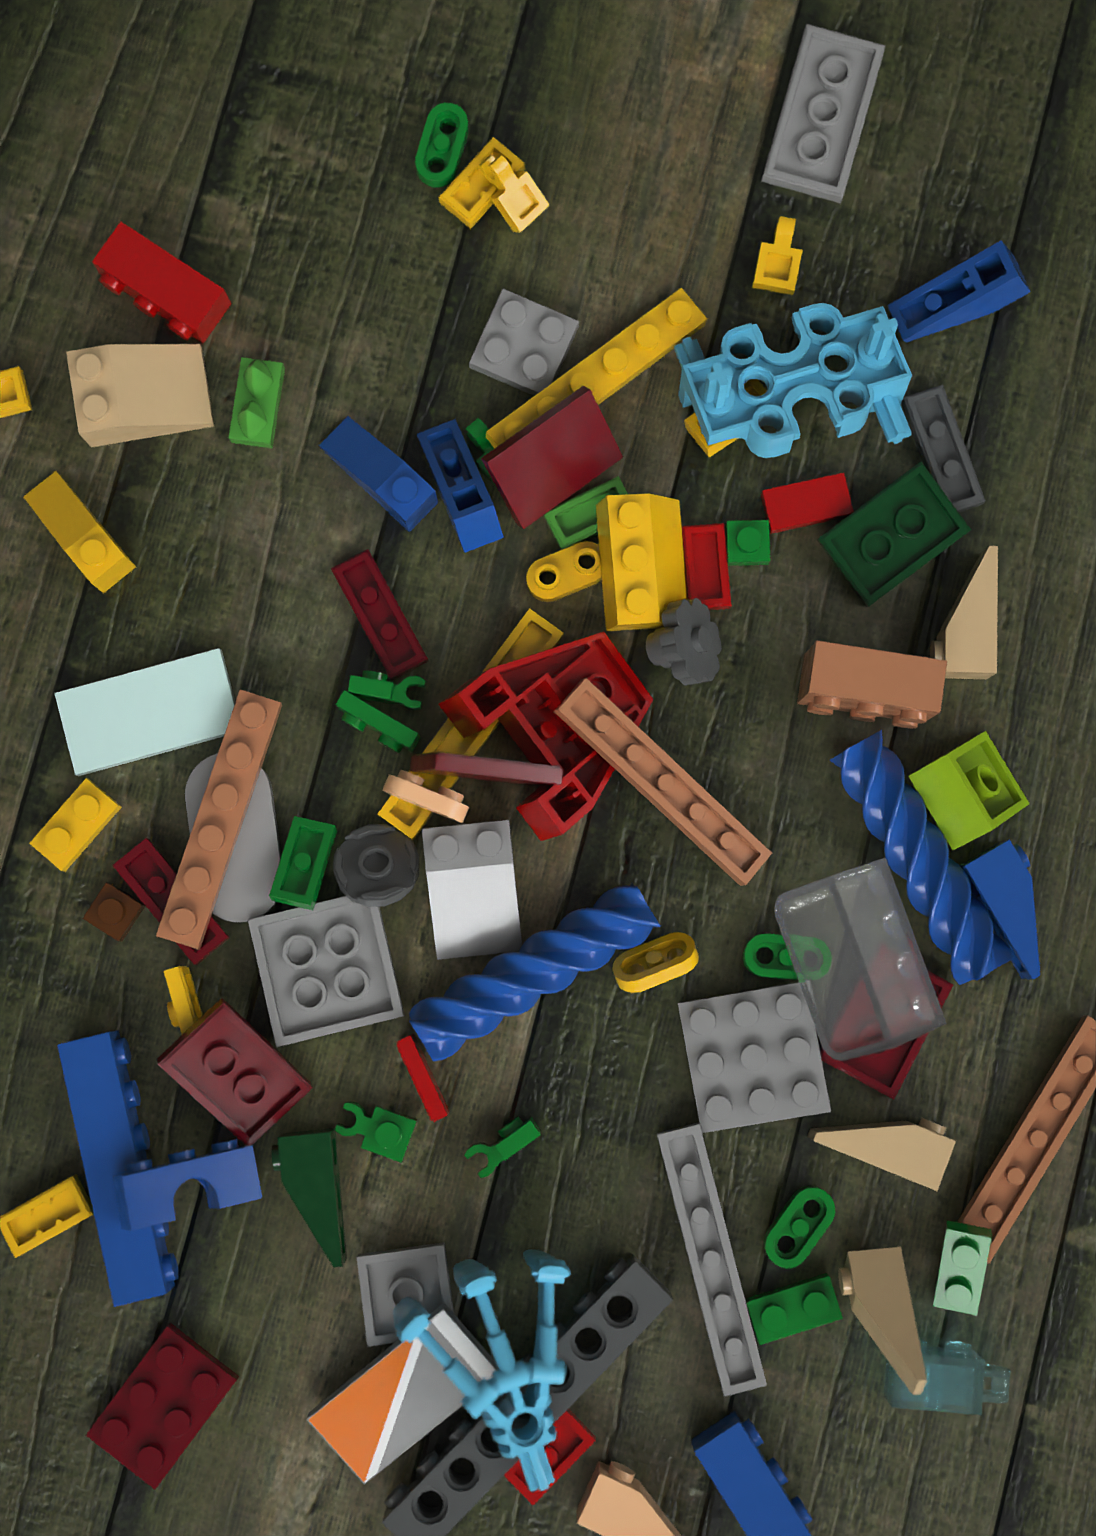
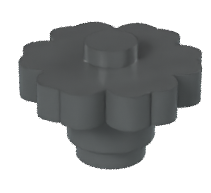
M698 598L670 602L666 610L662 612L664 626L658 627L654 633H650L647 637L646 651L649 660L655 666L671 668L674 678L680 680L685 686L712 681L720 669L717 655L721 652L722 645L718 626L710 621L709 608L702 604Z

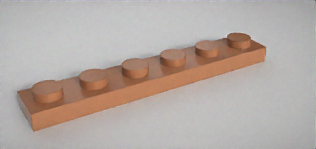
M587 678L580 680L554 710L566 724L740 886L747 885L770 857L772 852Z
M239 690L156 934L157 937L200 950L282 708L281 702Z
M1083 1015L957 1221L958 1223L992 1229V1240L987 1261L989 1264L1096 1089V1020L1087 1015Z

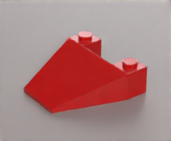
M604 631L490 668L466 681L438 704L464 739L486 729L498 719L530 763L559 766L560 769H563L562 784L541 785L516 806V809L540 841L563 835L592 810L615 770L566 724L554 710L580 680L587 678L638 727L654 700Z

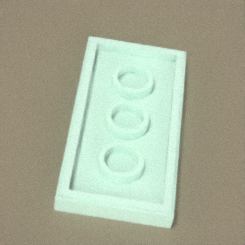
M220 648L54 693L74 772L77 776L223 737L235 705L234 694Z

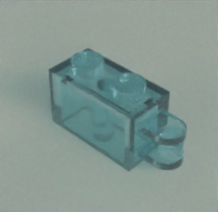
M919 1339L927 1377L922 1394L912 1395L886 1359L884 1397L892 1407L982 1415V1402H1009L1011 1370L1002 1366L986 1365L985 1360L976 1351L972 1350V1345L947 1341L944 1348L929 1347L926 1340ZM984 1377H991V1390L983 1389Z

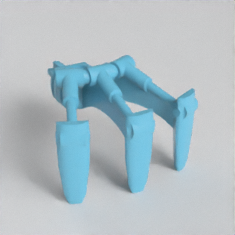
M530 1249L523 1253L526 1263L531 1268V1275L534 1276L535 1282H538V1314L534 1354L529 1363L524 1364L523 1360L515 1361L505 1331L500 1330L487 1295V1291L494 1289L493 1283L497 1281L493 1270L490 1271L486 1266L473 1259L461 1261L453 1267L454 1279L462 1295L466 1294L468 1299L472 1297L476 1299L488 1333L487 1339L498 1366V1370L492 1372V1377L488 1380L483 1378L478 1382L456 1357L452 1358L426 1330L431 1324L428 1319L430 1314L418 1301L411 1297L401 1299L393 1309L396 1335L402 1342L407 1340L412 1343L418 1338L442 1364L444 1367L443 1372L465 1395L460 1401L462 1405L476 1419L483 1413L485 1425L491 1427V1434L494 1441L498 1443L500 1454L505 1458L519 1457L529 1491L536 1489L543 1491L549 1488L548 1484L555 1482L544 1448L545 1444L554 1441L557 1437L555 1427L552 1425L554 1416L549 1407L552 1402L549 1386L550 1383L563 1384L565 1378L564 1360L557 1359V1326L554 1325V1283H564L565 1278L571 1276L569 1267L566 1266L564 1260H558L541 1250ZM528 1384L525 1395L521 1394L519 1387ZM506 1393V1398L498 1405L494 1400L499 1395ZM524 1412L531 1413L530 1420L526 1426L520 1429L512 1428V1422L517 1415Z

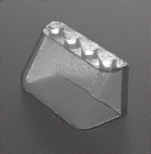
M886 857L784 892L777 898L775 916L820 1042L830 1057L835 1060L844 1061L895 1048L947 1024Z

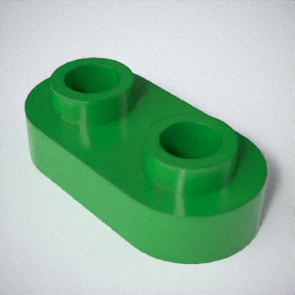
M442 103L435 106L429 112L415 157L416 171L419 179L425 185L433 188L444 187L453 181L457 174L468 137L467 115L456 104ZM445 126L455 128V131L451 134H445L441 130ZM438 163L444 166L440 172L430 170L433 164Z
M764 933L752 937L746 943L743 949V962L749 972L758 977L813 981L827 973L831 964V955L828 947L822 941L813 937ZM760 948H767L771 952V960L768 964H762L758 961L756 954ZM804 951L810 952L814 957V963L810 968H806L800 963V955Z
M811 1185L798 1189L769 1227L764 1236L763 1244L767 1256L775 1265L781 1268H794L802 1264L828 1229L835 1216V1204L826 1191ZM809 1200H815L818 1203V1210L813 1215H806L803 1210L804 1204ZM783 1236H790L793 1240L792 1247L786 1251L780 1250L778 1248L779 1239Z

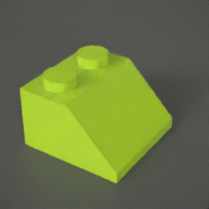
M986 731L908 776L914 785V789L923 798L926 807L936 822V826L944 834L952 850L992 831L1030 804Z

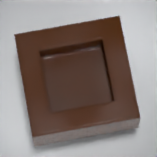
M106 882L82 919L118 942H122L145 908V905L112 883Z

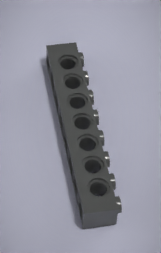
M634 1254L627 1261L622 1257L619 1258L606 1271L603 1277L607 1282L596 1293L591 1289L588 1290L575 1303L572 1309L576 1314L565 1325L560 1321L555 1324L557 1326V1359L564 1360L569 1367V1372L565 1376L563 1384L550 1383L549 1386L552 1398L549 1407L554 1416L553 1424L673 1301L671 1292ZM623 1295L631 1301V1307L623 1315H613L607 1310V1303L612 1297ZM589 1327L597 1330L601 1335L598 1343L592 1347L581 1346L575 1339L581 1329ZM527 1353L519 1361L523 1360L524 1364L529 1363L533 1357ZM528 1384L519 1387L521 1393L526 1392ZM506 1393L499 1395L494 1401L500 1405L503 1399L506 1398ZM524 1412L517 1415L512 1422V1428L520 1429L526 1426L530 1420L531 1413ZM483 1413L471 1422L466 1417L462 1419L447 1436L451 1442L439 1454L435 1450L431 1451L417 1466L416 1471L419 1475L408 1486L403 1482L400 1483L386 1498L384 1504L387 1508L382 1523L394 1536H445L519 1460L518 1456L514 1458L503 1457L500 1454L498 1443L488 1442L483 1437L482 1431L488 1427L485 1425ZM457 1458H467L474 1464L475 1469L468 1475H459L453 1471L451 1463ZM431 1490L440 1494L443 1502L441 1505L431 1508L425 1506L419 1496L423 1492Z

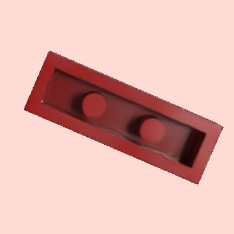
M121 221L92 261L101 275L98 280L103 286L116 295H120L124 291L134 298L133 304L151 318H154L156 314L162 316L169 321L167 324L168 328L187 341L192 336L204 344L231 306L225 289Z

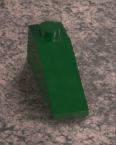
M335 1128L283 1133L278 1137V1144L272 1145L274 1171L281 1172L283 1186L333 1268L342 1267L347 1260Z

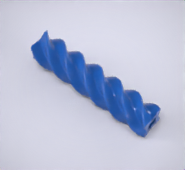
M881 730L830 759V761L841 768V780L845 791L852 799L863 805V820L867 829L873 836L885 842V858L889 867L894 873L907 880L906 890L911 905L922 915L929 917L928 928L931 940L937 948L951 955V973L954 980L959 985L971 980H979L994 969L1012 960L1014 956L1008 945L993 933L992 918L986 907L975 897L971 896L970 881L966 872L958 863L949 858L948 843L944 834L937 826L927 820L926 806L923 798L917 790L904 783L903 765L893 751L882 745L883 737Z
M631 883V885L612 888L600 896L593 908H581L570 912L562 919L556 930H544L530 936L523 943L519 952H508L495 956L485 966L481 975H465L458 978L449 986L444 997H429L419 1001L408 1013L411 1019L409 1021L432 1061L444 1060L455 1054L462 1047L466 1039L480 1038L490 1034L497 1028L504 1016H515L527 1012L536 1004L541 994L557 993L566 989L572 984L579 971H594L603 967L610 961L616 949H630L640 945L647 939L653 927H660V924L637 886Z

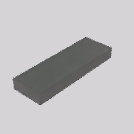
M940 385L903 397L901 404L922 462L958 512L982 505L985 502V498L944 386Z

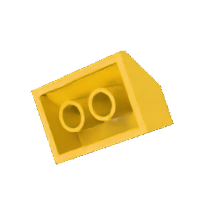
M649 493L607 495L596 504L606 631L652 629L664 626L662 612L666 610L667 605L674 601L688 600L679 500Z

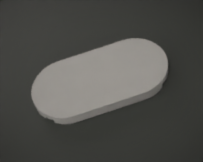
M218 753L201 761L188 778L185 789V802L190 834ZM262 768L212 912L217 917L230 922L243 923L248 922L249 919L264 916L276 904V902L271 900L269 894L282 855L272 785L267 773Z

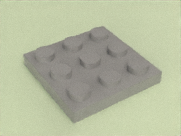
M347 896L315 903L314 910L298 907L248 920L276 1047L405 1016L380 907H367L353 902Z
M807 981L678 1003L702 1133L831 1112Z

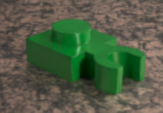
M345 1102L343 1109L355 1114L356 1123L351 1127L338 1123L335 1131L343 1136H354L357 1133L365 1136L361 1145L362 1149L402 1163L417 1119L379 1105L375 1107L373 1115L369 1116L358 1103Z

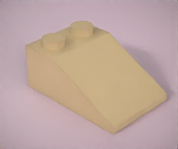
M108 344L66 352L78 432L90 447L215 426L203 351L200 344Z

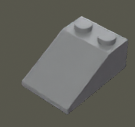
M509 820L422 829L437 960L519 951L522 946Z

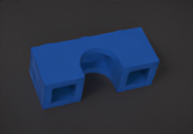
M237 1139L211 1144L212 1153L196 1156L195 1149L168 1154L169 1163L152 1166L151 1159L125 1164V1173L113 1176L122 1229L133 1231L176 1220L173 1206L174 1194L184 1181L191 1178L197 1180L204 1187L209 1208L221 1209L261 1199L262 1193L253 1145L238 1146Z

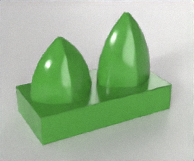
M241 357L229 432L231 443L273 448L285 372L283 363Z

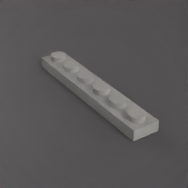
M697 1122L656 1133L723 1395L725 1397L767 1386L700 1124Z

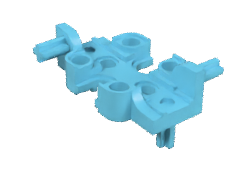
M817 303L799 308V311L792 313L791 319L800 343L795 350L789 353L781 354L769 349L764 343L763 334L758 325H752V323L729 330L723 336L719 355L705 359L698 340H691V337L682 339V343L674 346L682 368L679 399L683 408L693 406L702 435L704 434L708 446L733 438L745 439L750 451L759 457L772 458L790 453L793 441L799 439L801 435L797 420L793 416L792 407L797 401L810 397L820 400L827 407L829 417L837 432V438L859 431L865 425L869 412L876 413L888 443H900L903 438L909 437L912 434L900 406L912 373L895 335L898 322L895 318L888 319L883 306L844 318L837 308L826 303ZM812 330H822L827 335H818ZM742 353L748 356V358L738 359L732 354ZM832 355L841 356L847 362L848 367L841 372L831 371L825 365L824 360ZM751 379H758L766 384L768 390L761 396H753L746 392L744 384ZM841 402H851L857 408H846ZM767 425L772 426L775 429H777L778 432L767 433L763 431L760 427Z

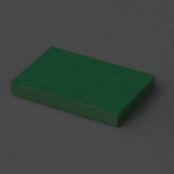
M919 462L816 540L863 604L869 607L971 529L924 464Z

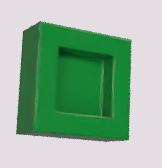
M769 520L726 521L725 535L728 566L769 565Z

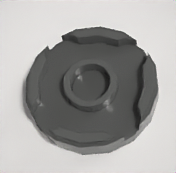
M368 824L353 830L345 837V841L341 844L340 848H337L334 854L333 872L341 892L351 901L367 907H383L400 901L413 889L419 877V853L413 840L407 835L396 831L395 827L387 824Z

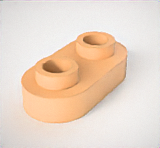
M400 770L397 777L388 775L382 791L453 821L463 823L469 809L468 806L462 804L464 795L440 786L438 793L421 787L424 779L404 770Z

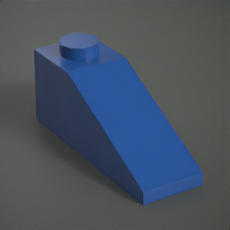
M1001 240L894 301L888 307L893 318L898 322L897 328L903 341L907 343L992 314L1031 291L1015 257Z
M349 416L319 445L335 463L408 532L438 504L436 491L419 474Z
M456 419L417 433L418 440L464 553L504 538L494 504Z
M1010 840L1002 841L962 863L960 866L966 872L970 881L971 895L979 900L988 910L992 918L993 932L1011 949L1014 956L1011 962L1021 979L1033 980L1040 976L1033 881L1032 876L1027 870L1030 867V862L1019 845L1015 844L1013 846Z

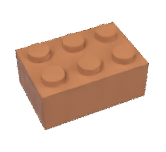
M816 640L804 654L797 704L807 705V712L813 714L833 715V710L850 712L849 718L857 721L874 722L877 716L892 719L893 726L917 728L918 723H926L927 720L936 716L941 711L947 661Z

